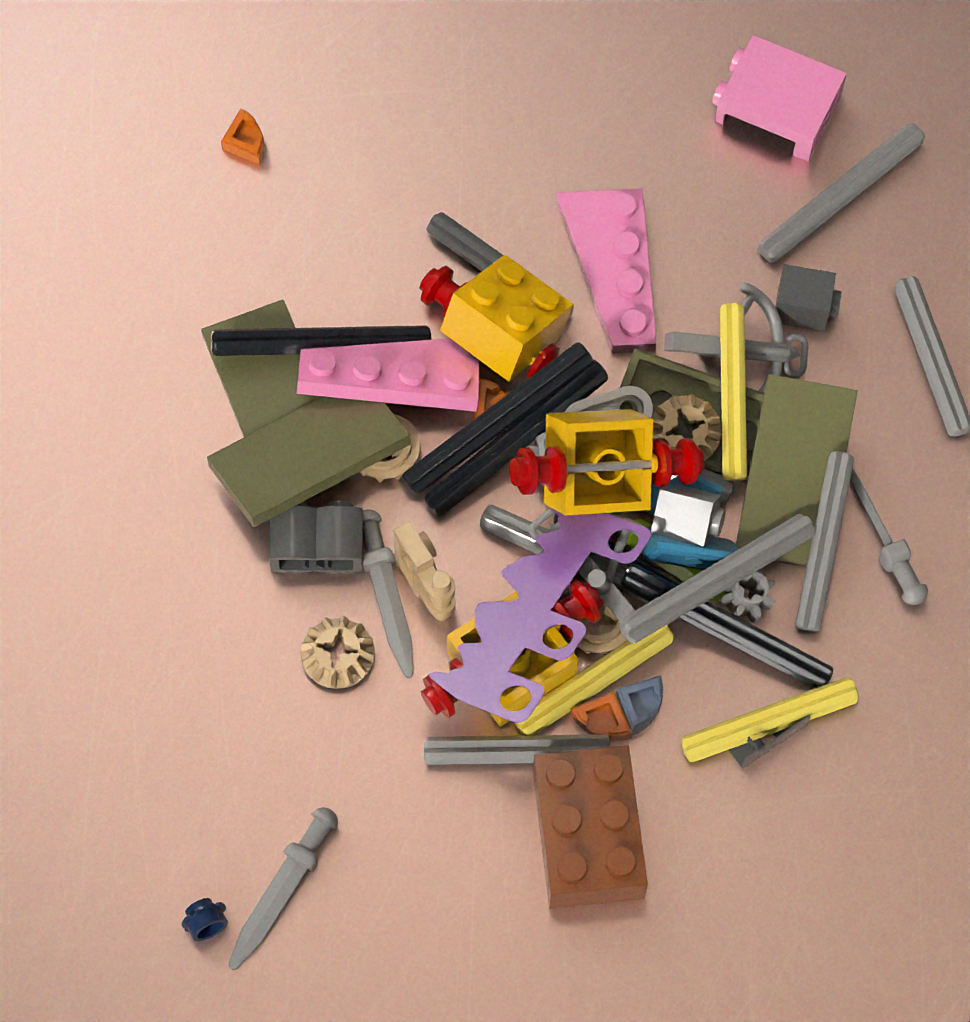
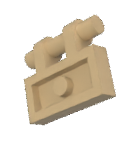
M408 521L393 529L396 565L418 600L422 599L429 612L439 621L447 620L455 611V582L447 572L437 571L433 561L437 553L432 541L424 531L418 534L411 522Z

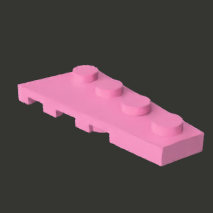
M643 188L557 192L556 203L560 214H563L566 222L568 236L572 247H575L583 277L586 284L589 285L594 299V307L611 353H631L634 351V348L645 352L656 351L657 343Z
M451 338L301 349L297 394L476 412L479 396V359Z

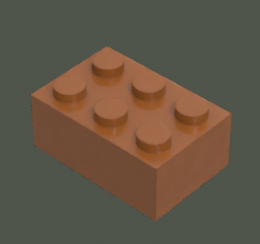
M629 745L534 755L533 778L549 909L644 899L648 882Z

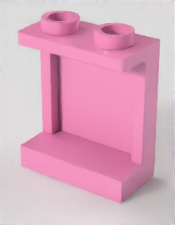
M752 35L746 49L740 47L737 49L729 71L733 72L729 81L725 82L722 80L716 89L712 104L717 106L715 122L723 125L728 115H731L794 141L793 156L809 161L842 95L847 73Z

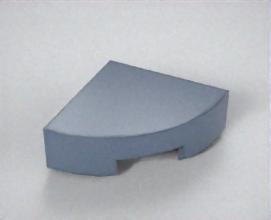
M661 675L616 689L617 699L632 731V736L646 729L659 712L663 696Z

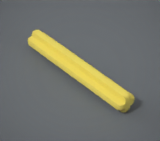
M728 303L720 307L723 479L727 481H742L747 477L744 306L738 303Z
M666 625L637 643L624 642L543 696L527 720L515 723L517 729L522 735H536L569 713L572 707L584 703L670 645L674 637L671 629Z
M846 677L685 735L681 738L683 753L689 762H696L748 743V737L754 741L792 727L808 715L810 716L809 720L856 704L859 696L858 690L851 678Z

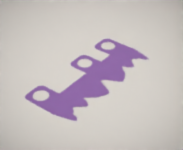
M550 507V510L559 516L558 522L561 528L539 534L535 537L537 543L545 552L522 557L507 565L501 571L503 577L516 590L519 598L513 601L478 603L475 610V627L482 642L460 644L458 650L464 666L453 669L449 673H429L430 678L458 700L515 723L527 720L544 696V688L541 684L511 673L509 670L524 648L556 660H565L572 655L586 634V626L579 621L553 612L551 609L591 552L620 563H631L637 559L651 538V532L648 528L607 513L565 516ZM619 530H631L637 534L638 544L629 552L617 553L611 550L608 545L610 536ZM558 624L568 626L573 632V639L566 647L551 649L543 643V634L549 627ZM512 686L527 688L531 693L529 704L519 711L504 709L500 703V698L506 689Z

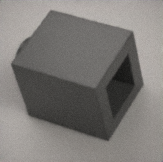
M784 264L775 305L782 324L825 332L829 316L837 317L842 291L834 290L836 273Z

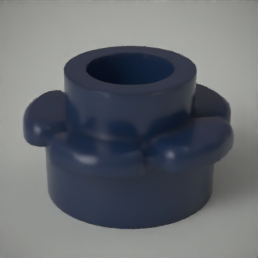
M203 898L192 903L185 910L186 917L181 923L182 927L186 932H190L194 941H204L216 936L228 925V920L223 913L226 910L225 904L222 902L214 904L210 898Z

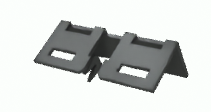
M808 715L792 727L773 733L776 738L766 745L760 738L753 741L748 737V743L729 749V751L742 769L768 753L772 748L805 728L810 716Z

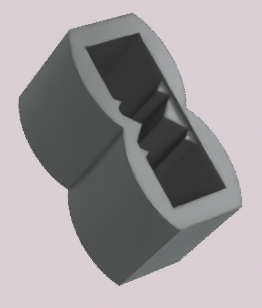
M332 501L325 507L319 508L308 507L307 503L301 502L270 519L269 560L271 571L281 573H308L314 571L355 573L362 571L363 508L354 507L352 503L347 501Z

